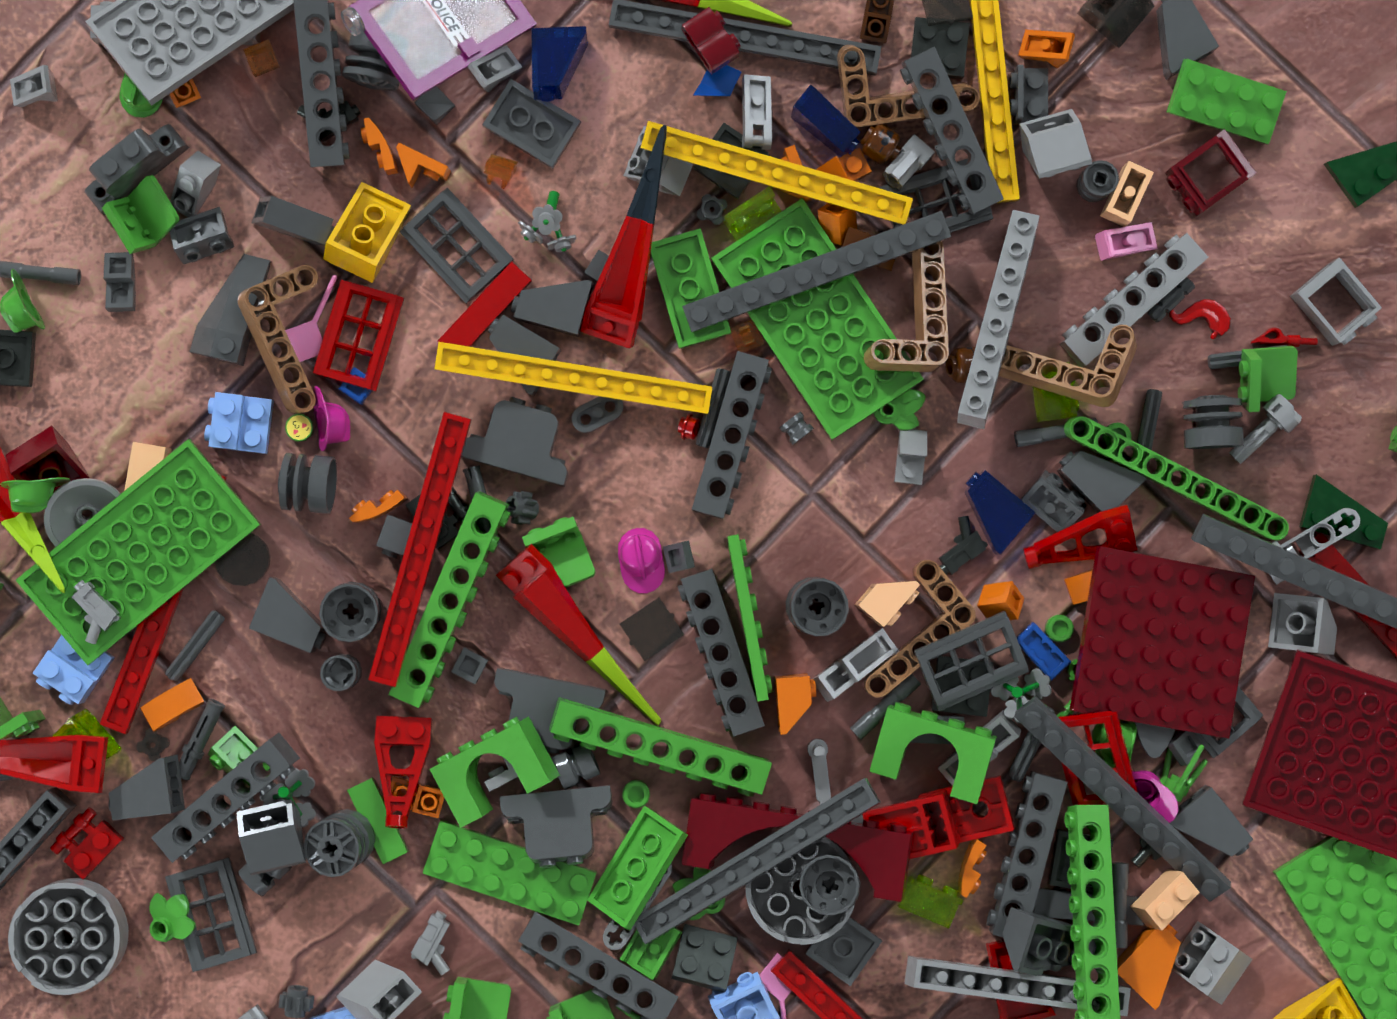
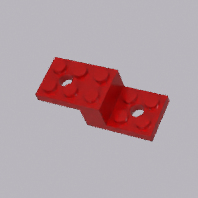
M1001 775L985 778L978 801L984 802L988 806V813L984 816H978L974 813V803L951 797L950 794L953 786L921 793L917 799L870 809L862 814L863 819L878 821L880 827L890 828V824L907 826V831L913 832L910 859L957 849L961 842L1014 831L1015 829Z

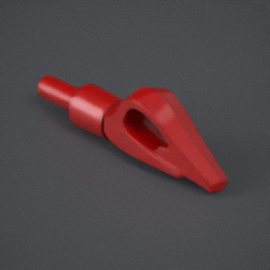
M1274 327L1252 340L1251 344L1299 347L1300 344L1317 345L1318 339L1301 338L1300 335L1286 336L1279 328ZM1272 332H1275L1277 335V337L1273 339L1265 337L1266 335Z

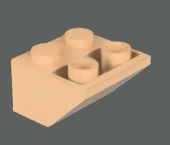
M917 581L871 584L854 605L879 626L885 627L886 624L892 626L901 616L898 610L903 604L910 605L920 592L916 589L920 584Z

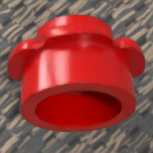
M691 413L686 418H681L678 425V433H681L683 440L687 438L694 440L700 427V419L693 417Z

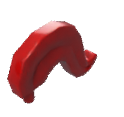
M1203 299L1195 302L1181 314H1176L1174 310L1169 312L1171 320L1179 325L1189 323L1198 317H1203L1207 321L1209 328L1213 331L1210 336L1211 339H1215L1217 335L1222 336L1230 326L1231 318L1229 314L1215 300Z

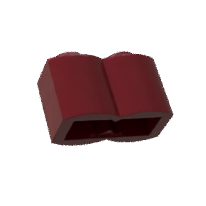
M708 7L682 24L681 30L712 75L739 57L740 52L738 49L741 45L733 33L729 35L725 31L723 26L726 23L722 15L717 10L713 12Z

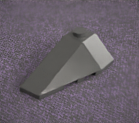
M243 254L197 324L190 348L191 353L244 366L252 334L238 306V296L243 290L266 281L271 264L270 260ZM250 293L248 297L249 302L257 307L258 297Z
M1011 907L1002 935L1013 970L1037 976L1042 975L1043 971H1059L1061 967L1072 965V955L1074 953V942L1070 936L1072 924ZM1093 940L1089 943L1091 954H1094L1096 951V943Z

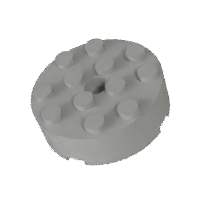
M827 837L822 838L746 884V899L751 914L760 927L774 938L792 944H814L834 935L849 919L854 906L845 913L834 916L819 914L810 909L802 899V896L793 889V884L800 880L806 865L817 857L824 855L839 856L851 863L844 850ZM831 877L830 881H824L823 886L827 887L828 894H831L832 890H838L839 885L835 884V878Z
M81 878L58 880L33 892L17 908L10 923L8 934L10 955L18 972L21 971L31 982V985L37 989L56 995L80 993L101 982L117 968L128 944V921L118 899L102 885ZM65 930L74 937L72 943L66 940L64 936Z

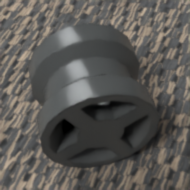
M801 411L780 427L782 432L788 434L792 445L814 429L811 424H807L804 421V415Z

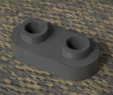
M598 396L575 409L572 414V423L579 432H593L621 416L624 410L623 401ZM608 402H613L615 404L614 411H606L605 405ZM583 415H589L591 417V422L589 424L585 425L581 423V417Z

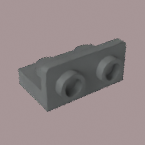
M1017 65L1014 72L1010 73L1009 79L1010 89H1014V99L1010 100L1011 116H1014V124L1048 116V68H1024V65Z
M220 207L179 220L170 230L173 249L183 264L196 262L199 259L216 253H222L234 247L233 240L228 234L223 211Z
M1045 470L1040 478L1021 497L1020 501L1056 532L1072 526L1084 513L1087 505L1084 503V498L1078 492L1070 491L1063 485V480L1057 474H1050Z

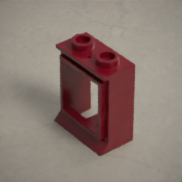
M1225 129L1165 172L1169 186L1174 191L1178 190L1183 197L1182 202L1185 208L1190 213L1194 212L1196 216L1257 173ZM1217 144L1224 153L1228 163L1235 168L1240 177L1209 200H1206L1183 167Z

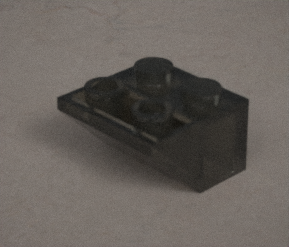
M1087 0L1078 12V15L1116 47L1120 48L1155 6L1151 0Z

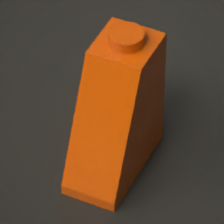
M1170 924L1163 930L1147 927L1117 958L1118 975L1155 1010L1160 1006L1181 944L1175 937L1178 932Z

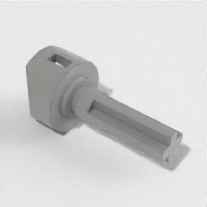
M1281 394L1272 397L1262 407L1266 411L1268 418L1264 419L1244 438V446L1235 447L1229 452L1238 463L1242 464L1278 428L1290 433L1301 422L1302 417L1294 410V406Z

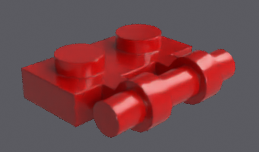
M90 807L83 814L79 813L73 819L74 823L65 832L61 831L56 837L57 841L50 847L52 852L57 855L64 848L68 849L71 853L64 859V862L83 880L124 839L106 820L101 821L95 826L91 820L97 813ZM81 830H84L88 836L78 844L74 838Z

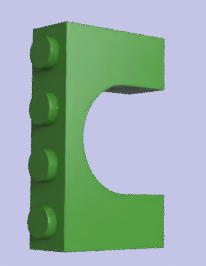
M895 702V706L889 705L869 772L897 779L909 742L922 734H937L949 740L958 754V770L950 796L977 804L997 736L991 735L992 731L987 728L976 726L974 730L964 727L965 722L949 718L948 722L937 719L938 714L922 710L921 714L911 711V706Z
M529 716L519 721L518 717H515L502 724L505 728L504 730L497 733L494 728L480 736L481 742L475 744L471 740L458 747L460 753L453 756L450 751L436 759L438 764L432 767L430 771L460 828L493 810L477 776V766L483 754L492 753L505 758L513 766L527 794L560 776Z

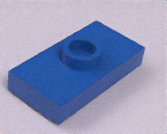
M1031 622L1016 637L1021 650L1045 675L1049 676L1051 681L1071 663L1068 657L1034 622Z

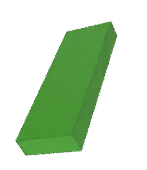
M372 777L348 789L347 791L357 812L365 816L374 829V847L382 864L407 853L409 850L399 830L385 827V802L374 778Z

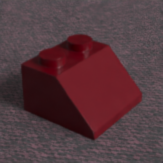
M53 426L48 427L6 454L10 474L16 480L33 481L66 477L73 481L89 478L88 473L68 442ZM61 486L55 487L54 492Z

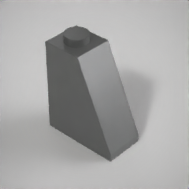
M1161 0L1162 4L1156 10L1163 75L1166 80L1179 73L1183 59L1198 62L1219 47L1192 0Z
M274 196L260 197L251 222L252 224L316 245H325L334 229V226H332L334 219Z
M584 280L521 290L520 296L514 297L511 312L515 313L514 318L517 321L579 337L586 305L593 289L592 281Z
M502 315L500 320L496 318L488 330L491 334L489 339L499 352L556 361L561 352L559 347L505 315ZM521 384L532 397L535 396L540 388L538 386Z
M1070 451L1059 461L1062 466L1057 470L1097 513L1118 507L1146 480L1139 473L1084 451H1078L1075 454Z
M269 577L249 629L309 653L315 652L316 649H321L326 639V634L323 633L324 628L320 620L279 578Z
M178 755L157 759L109 792L108 806L112 820L171 814L185 810Z
M1204 785L1179 805L1176 818L1170 822L1174 828L1231 857L1243 854L1249 848L1248 844L1254 840L1213 788Z

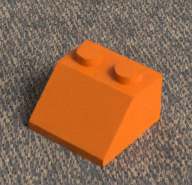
M807 673L774 676L778 731L781 735L787 734L812 705L811 698L816 697L815 681L810 679Z

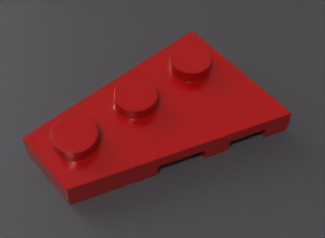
M999 940L986 943L990 967L1013 970L1005 941ZM996 999L1000 1019H1043L1056 1016L1051 1006Z

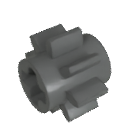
M514 491L513 496L508 497L506 503L510 504L507 511L511 512V523L519 525L523 523L530 524V520L536 518L539 512V505L536 500L532 499L533 493Z
M290 985L287 987V992L283 991L280 994L278 1008H285L284 1015L287 1017L303 1018L306 1012H310V1009H313L314 995H308V987Z

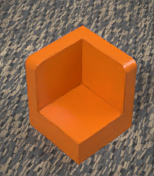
M829 203L817 210L818 222L834 244L843 245L849 227L857 229L856 211Z
M1013 581L986 584L983 586L977 606L986 619L1005 611L1009 620H1018L1025 598Z

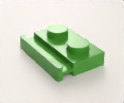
M675 927L651 943L645 944L636 929L620 960L628 963L632 968L651 980H656L680 938L682 931Z

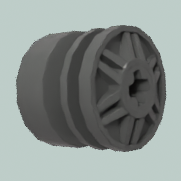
M365 27L352 28L348 48L359 55L346 56L345 63L349 66L343 68L342 76L369 89L397 90L400 82L395 78L396 76L364 33ZM383 31L403 60H405L408 42L399 36Z
M1209 395L1182 402L1183 409L1196 411V414L1183 415V420L1196 422L1195 428L1184 430V449H1215L1244 446L1243 428L1230 425V420L1243 417L1242 412H1230L1229 408L1242 406L1241 398H1232L1226 395Z
M286 453L278 477L281 510H291L294 506L295 511H302L305 501L308 500L310 512L330 514L334 505L337 485V463L335 457L315 455L311 467H309L305 454H300L297 459L294 453Z
M808 577L796 582L789 590L785 601L786 614L790 622L798 630L813 636H828L838 631L845 623L849 612L848 599L844 590L835 582L820 577ZM812 599L821 602V606L817 608L816 613L814 610L809 609V605L813 604Z
M347 582L336 586L325 595L320 605L319 616L323 628L330 636L339 641L353 642L363 639L375 629L380 621L382 608L379 597L372 588L363 583ZM350 603L353 604L354 608L359 609L354 618H351L350 613H345V609L350 607Z
M350 809L338 810L310 828L305 836L303 846L305 858L310 866L321 875L328 877L342 876L369 857L375 843L374 829L369 820L361 813Z
M824 855L813 859L806 865L800 877L799 888L802 899L810 909L819 914L834 916L845 913L854 906L859 897L861 883L858 872L851 863L839 856ZM831 877L835 878V884L839 885L838 890H832L831 894H828L827 887L823 886L824 881H830Z

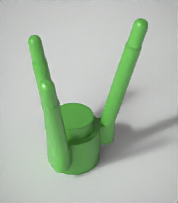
M1199 745L1181 777L1172 774L1170 778H1168L1172 752L1167 747L1160 781L1175 795L1179 802H1181L1183 796L1187 795L1190 787L1208 763L1204 759L1188 779L1204 750V745Z

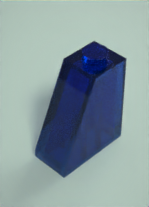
M586 26L531 28L534 100L550 102L555 99H562L588 46Z
M812 85L806 89L794 104L791 118L839 157L843 156L846 152L851 155L859 145L860 141L857 138L860 131Z
M984 470L979 474L975 471L965 484L968 488L964 493L992 551L996 555H1001L1036 512L989 472Z

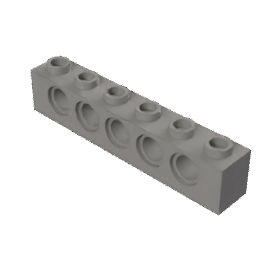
M1188 233L1180 238L1177 234L1164 244L1167 249L1160 256L1155 252L1144 262L1146 268L1142 272L1138 273L1135 270L1123 281L1126 284L1125 287L1119 292L1115 288L1103 298L1106 303L1099 310L1094 306L1083 316L1085 322L1077 328L1074 324L1062 334L1065 340L1060 343V346L1079 367H1085L1102 352L1112 328L1121 324L1131 327L1209 258ZM1169 256L1174 257L1178 261V268L1176 270L1171 269L1167 265V258ZM1148 274L1154 275L1157 278L1158 285L1156 288L1150 287L1147 284L1146 278ZM1128 292H1132L1137 296L1138 302L1136 306H1132L1126 301V294ZM1107 310H1112L1117 314L1116 324H1111L1106 320L1105 314ZM1087 328H1092L1096 331L1097 339L1095 342L1086 339L1085 331Z

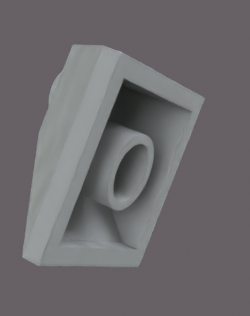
M1274 593L1268 647L1295 651L1299 649L1304 652L1334 655L1337 626L1327 598Z

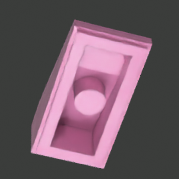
M1152 222L1104 230L1095 235L1101 261L1158 249Z

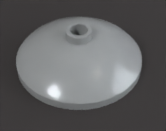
M91 478L73 480L59 487L50 497L44 511V526L50 541L55 547L58 546L121 493L112 485ZM88 509L92 511V515L86 517L82 515V512Z

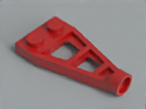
M1123 505L1099 512L1034 543L1033 546L1023 548L1028 569L1049 563L1093 560L1095 558L1096 546H1085L1082 544L1081 539L1085 534L1099 528L1104 530L1106 541L1096 546L1128 552L1137 551L1128 506ZM1069 539H1075L1076 548L1074 550L1055 551L1056 545Z
M376 716L374 744L386 807L385 827L405 829L408 826V815L431 747L432 718ZM392 746H412L415 753L412 763L408 768L396 769L392 766L389 753ZM392 776L409 777L407 793L404 796L392 795ZM400 811L402 815H393V813Z

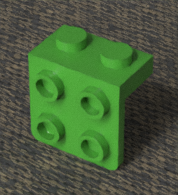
M154 175L146 176L128 197L106 202L102 207L129 254L155 247L179 222V215Z
M1294 346L1242 349L1241 361L1239 362L1241 379L1240 387L1238 388V398L1242 399V405L1248 412H1260V402L1269 401L1278 394H1281L1287 400L1295 397L1298 351Z
M574 517L560 518L553 525L545 528H535L529 531L528 535L522 537L526 548L532 544L551 562L565 588L592 578L595 575V568Z
M0 697V740L12 737L17 738L22 735L27 736L40 728L38 724L46 719L41 710L22 712L13 718Z
M457 977L454 985H449L446 1002H451L450 1012H445L443 1019H507L511 987L503 983Z
M592 989L550 1006L549 1016L546 1019H615L607 998L606 1000L591 992Z

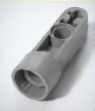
M1343 508L1282 545L1277 540L1272 542V544L1297 554L1291 545L1293 542H1296L1304 554V558L1308 559L1354 532L1360 525V516L1351 508ZM1342 514L1346 517L1352 516L1354 519L1351 522L1352 528H1348L1346 525L1342 526L1337 530L1341 534L1339 536H1336L1334 528L1327 523L1332 520L1333 525H1336L1342 520ZM1318 528L1327 529L1330 533L1329 541L1318 543L1314 539L1315 530ZM1269 574L1276 585L1284 581Z

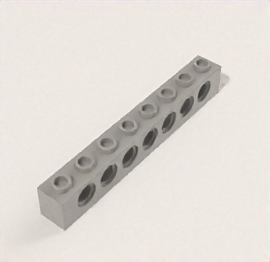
M1017 210L1012 211L958 411L957 423L985 429L1037 234L1039 215Z
M908 956L904 984L913 988L1077 1010V999H1075L1073 994L1075 978L1046 974L1034 976L1015 970ZM1118 985L1120 1015L1128 1016L1131 988ZM1096 997L1092 1001V1009L1095 1012L1099 1009V1000Z

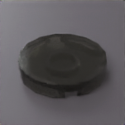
M250 533L215 562L217 572L225 581L233 585L248 586L257 583L267 573L270 567L271 555L268 545L260 537Z

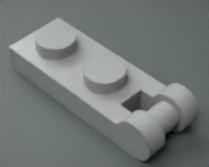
M744 74L742 79V148L751 149L752 146H758L762 150H770L772 145L771 77ZM753 130H761L762 136L753 135Z

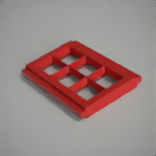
M341 280L313 374L376 392L404 297ZM353 294L367 297L361 318L347 315ZM372 299L387 303L381 324L366 320ZM345 320L359 324L353 346L338 342ZM364 326L379 330L373 351L358 347ZM337 347L351 351L345 372L331 369ZM356 353L371 357L365 378L350 374Z
M1117 711L1058 717L1068 727L1083 726L1088 746L1095 753L1096 749L1110 748L1115 765L1112 769L1138 793ZM1104 723L1108 743L1093 744L1089 725ZM1062 763L1073 806L1107 805L1096 794L1086 795L1083 782Z

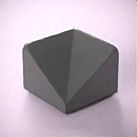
M438 87L423 94L415 102L416 106L436 125L455 107Z

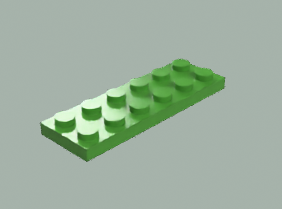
M739 534L727 536L728 548L755 695L759 702L769 700L768 693L773 692L770 676L764 675L763 666L768 665L765 648H759L758 638H763L760 621H754L753 611L758 610L755 594H749L748 583H753L750 566L744 567L743 556L748 555L745 539L739 540Z
M444 820L439 822L423 870V874L578 926L597 873L578 865H567L566 861L556 862L554 867L540 868L539 864L531 861L525 847L465 827L460 828L459 825Z

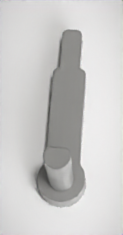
M813 739L809 742L807 751L812 760L816 799L821 805L831 799L826 759L828 746L821 739Z

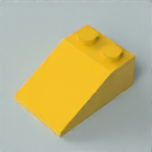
M361 182L326 241L323 260L373 283L387 259L411 205Z
M1336 978L1286 1007L1273 1019H1363L1341 978Z

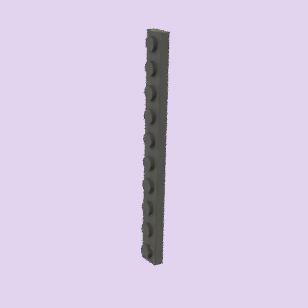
M613 0L609 28L689 42L681 30L682 24L699 13L626 0ZM723 18L726 23L723 26L725 31L729 35L733 33L741 45L738 49L739 51L838 69L837 54L843 46L849 44L858 47L864 53L867 74L875 76L877 74L882 46ZM849 51L844 56L846 65H853L858 59L856 51Z
M939 211L682 307L693 333L951 238V234L943 212Z
M1202 515L1191 537L1194 542L1397 629V597L1210 516Z
M1036 696L1015 712L1014 717L1102 801L1109 805L1121 819L1175 870L1182 871L1209 902L1231 888V881Z
M863 778L640 914L634 925L645 944L651 943L880 804L881 802L868 779Z

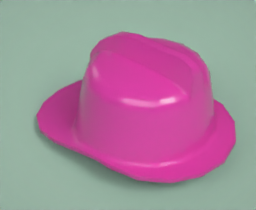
M318 386L313 387L316 398L313 410L318 428L319 447L321 451H325L327 444L346 442L350 439V419L344 408L338 404L325 402Z
M635 528L627 531L621 537L618 544V557L624 583L637 593L652 592L661 585L665 575L659 539L652 531L645 528Z
M1145 770L1133 771L1138 794L1169 823L1172 822L1178 813V802L1175 795L1161 783L1154 773Z

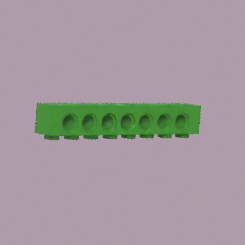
M481 491L475 493L407 650L397 687H391L388 695L417 708L422 706L424 702L429 703L435 688L431 687L435 677L440 678L446 663L442 662L446 652L450 653L454 647L457 638L452 636L456 627L461 628L466 619L467 613L463 611L467 602L472 603L476 596L478 588L474 587L478 577L483 578L489 563L485 560L489 551L494 553L500 538L496 535L500 526L505 527L511 512H508L507 509L510 504ZM480 518H487L490 521L491 529L489 532H482L478 528V520ZM469 543H475L479 546L480 554L478 557H471L467 553ZM458 568H463L468 572L469 579L467 582H460L457 579L456 571ZM451 593L457 597V607H450L446 604L445 597L447 594ZM436 619H443L446 622V632L436 630L434 625ZM425 644H431L436 648L435 657H429L425 654ZM414 669H420L425 673L426 678L424 682H418L414 679Z
M561 697L558 698L549 726L550 732L554 733L553 738L564 742H570V738L581 741L580 746L591 750H596L597 746L607 749V754L618 758H622L623 754L634 757V762L649 766L650 762L660 765L659 769L675 774L676 770L686 772L687 778L701 781L702 777L712 780V785L723 789H727L728 785L738 788L737 792L751 797L754 796V793L763 794L772 765L768 759ZM579 718H584L588 721L587 728L582 732H577L573 729L574 722ZM611 726L614 728V735L607 740L600 738L601 729ZM632 734L640 736V743L636 747H628L626 745L627 738ZM658 742H664L667 745L666 751L661 755L653 754V747ZM684 750H691L693 753L692 759L687 763L680 762V753ZM713 757L718 758L719 764L717 768L711 771L706 770L705 764L707 760ZM738 765L744 766V774L740 778H733V768Z
M1109 805L1068 806L1064 822L1066 828H1068L1069 836L1066 842V853L1070 856V868L1067 872V879L1071 885L1072 894L1069 898V910L1073 914L1070 936L1074 942L1072 967L1076 972V982L1073 985V994L1075 999H1077L1075 1019H1120ZM1084 827H1087L1090 831L1088 841L1083 837ZM1086 855L1090 856L1092 860V865L1089 869L1084 864ZM1088 883L1093 887V895L1091 897L1086 894V885ZM1090 911L1095 916V922L1092 926L1087 921V915ZM1091 940H1093L1096 943V951L1094 954H1091V952L1089 951V943ZM1093 969L1098 973V979L1095 983L1090 978V973ZM1095 997L1099 1000V1009L1096 1012L1092 1009V1001Z

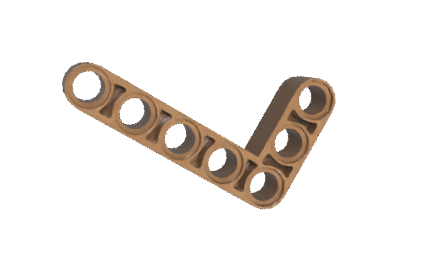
M849 44L839 50L837 62L843 112L851 125L863 127L925 117L922 109L917 110L916 108L912 112L905 110V103L908 99L912 98V95L915 94L914 91L869 97L864 53L858 47ZM849 51H856L858 59L853 65H846L844 62V56ZM854 78L859 79L861 82L860 89L855 93H850L847 88L849 81ZM964 83L952 85L958 99L961 92L965 90H970L971 92L970 101L966 104H961L964 111H970L978 105L980 96L974 87ZM883 102H889L891 105L890 112L885 116H880L878 114L879 105ZM945 104L939 108H934L932 105L933 112L942 115L945 111ZM856 106H862L864 109L863 117L853 120L851 118L852 109Z
M942 241L927 246L932 251V255H928L924 248L912 252L916 340H877L864 353V362L870 369L878 371L932 372L948 359L945 262ZM925 272L933 277V282L925 277ZM926 299H930L934 303L935 308L929 307ZM927 325L935 329L936 335L931 334L927 330ZM874 351H881L884 355V360L877 358ZM901 351L909 353L911 361L904 359ZM928 351L936 355L937 362L929 358Z
M309 265L299 266L245 289L238 296V306L285 408L292 414L309 412L314 408L316 398L274 305L312 289L317 284V272ZM299 272L306 276L307 282L305 286L298 281L297 276ZM274 283L281 285L283 289L281 296L275 294L273 290ZM250 293L258 297L257 307L250 304L248 299ZM262 318L266 319L270 324L268 332L263 331L260 326ZM273 344H277L281 348L282 352L279 358L272 353ZM285 369L290 370L293 374L291 383L284 379ZM297 394L304 398V406L302 408L298 407L295 403Z
M1121 324L1112 328L1094 371L1007 345L1004 354L1005 359L1002 361L999 376L1099 407H1109L1116 401L1137 349L1135 335L1132 328L1127 325ZM1121 338L1130 339L1126 344H1117V341ZM1116 362L1120 364L1116 369H1107L1110 363ZM1023 364H1031L1029 369L1025 371L1019 370ZM1057 372L1055 377L1045 378L1047 373ZM1074 380H1083L1079 386L1070 385ZM1102 387L1110 388L1106 394L1096 393Z
M922 560L914 566L913 576L942 611V614L865 677L864 688L873 697L885 696L920 667L916 656L912 652V648L917 642H923L926 646L937 641L938 639L935 638L933 632L937 625L943 624L947 629L946 636L969 627L975 620L976 615L972 605L934 561ZM925 564L930 565L933 569V576L929 580H924L920 576V568ZM941 586H947L951 591V596L947 601H941L937 596L938 589ZM960 607H964L968 611V618L960 623L955 618V611ZM901 659L905 663V670L903 673L895 675L891 670V665L895 660ZM875 677H881L884 681V687L879 692H873L870 689V681Z

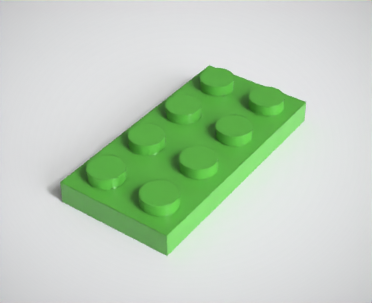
M1183 59L1166 113L1219 130L1225 129L1228 133L1262 144H1269L1287 91L1190 59Z
M701 228L652 242L651 256L678 348L682 349L730 335L731 330L728 320L692 333L682 307L719 293Z
M644 805L587 901L625 929L631 930L688 834Z

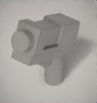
M81 580L74 586L77 592L72 598L88 614L84 617L85 621L90 624L85 641L96 644L101 628L106 631L114 621L120 620V612L95 590L96 587L91 582L85 583Z
M437 910L435 914L432 913L425 931L419 937L411 952L412 959H419L426 966L431 961L442 976L450 970L441 957L445 946L440 945L450 922L445 920L447 916L445 913Z

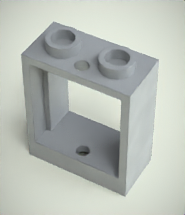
M1340 257L1331 261L1290 295L1332 346L1339 343L1345 345L1357 335L1354 331L1361 325L1365 328L1378 318L1375 313L1382 308ZM1334 276L1364 310L1339 332L1333 329L1308 299Z

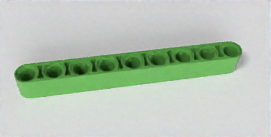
M1074 416L1066 421L1064 432L1072 441L1131 471L1143 475L1145 478L1263 538L1281 540L1288 534L1289 524L1283 517L1121 434L1083 416ZM1078 421H1081L1085 426L1084 433L1081 436L1075 435L1073 427ZM1103 433L1109 438V443L1104 449L1098 445V438ZM1130 446L1133 450V456L1130 460L1126 461L1122 457V452L1125 447ZM1153 458L1157 462V469L1155 472L1149 473L1146 465ZM1175 471L1181 474V481L1177 485H1173L1171 482V476ZM1202 483L1205 486V494L1198 498L1195 494V489L1198 484ZM1226 495L1229 499V506L1222 510L1219 502ZM1251 508L1253 518L1251 521L1246 522L1244 512L1246 509ZM1275 520L1277 530L1275 533L1270 534L1268 525L1271 521Z

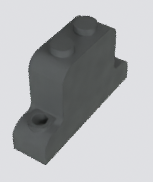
M170 124L162 126L151 135L142 129H137L90 166L89 171L96 180L85 189L84 193L101 214L105 216L106 214L102 207L106 202L128 197L146 176H155L185 152L189 146ZM169 137L170 143L167 146H162L161 143ZM105 189V196L99 198L97 194Z
M510 397L509 401L503 400L495 405L485 437L471 434L470 437L466 438L461 456L463 458L564 487L566 485L568 470L565 466V460L551 457L559 430V421L551 414L552 408L536 404L534 409L525 406V400Z
M500 667L496 670L494 680L499 694L513 697L509 720L518 717L519 721L529 716L547 752L559 754L560 749L568 748L574 740L571 738L570 742L553 738L554 733H551L549 730L558 698L561 697L599 708L604 702L606 689ZM578 719L573 724V729L575 731Z
M610 785L500 796V808L508 823H524L526 853L531 861L539 864L540 868L554 867L556 862L567 861V865H578L584 863L583 859L591 857L594 852L592 817L607 814V811L610 810L613 804Z

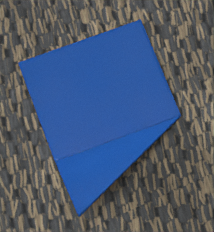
M726 65L711 75L707 69L693 96H731L741 71Z

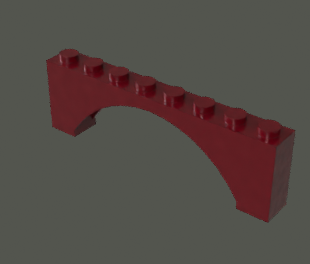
M700 793L699 797L691 798L686 831L688 836L685 839L682 865L710 869L714 867L715 859L741 837L765 828L786 826L804 814L797 813V808L781 806L780 810L770 809L769 803L754 802L753 806L743 804V799L727 797L726 801L716 800V795ZM863 819L862 823L850 821L826 836L848 852L859 864L874 889V898L898 902L904 900L913 832L907 831V826L890 824V828L880 827L878 821Z

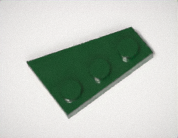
M1397 141L1324 163V166L1354 208L1360 206L1397 180Z
M1317 474L1313 475L1299 527L1309 529L1343 508H1351L1359 514L1360 525L1354 532L1342 538V540L1380 550L1388 523ZM1342 514V520L1336 525H1333L1332 520L1327 523L1334 528L1336 536H1339L1341 534L1337 530L1342 526L1346 525L1348 528H1352L1351 522L1354 520L1352 516L1346 517ZM1325 528L1315 530V532L1330 536L1329 531Z

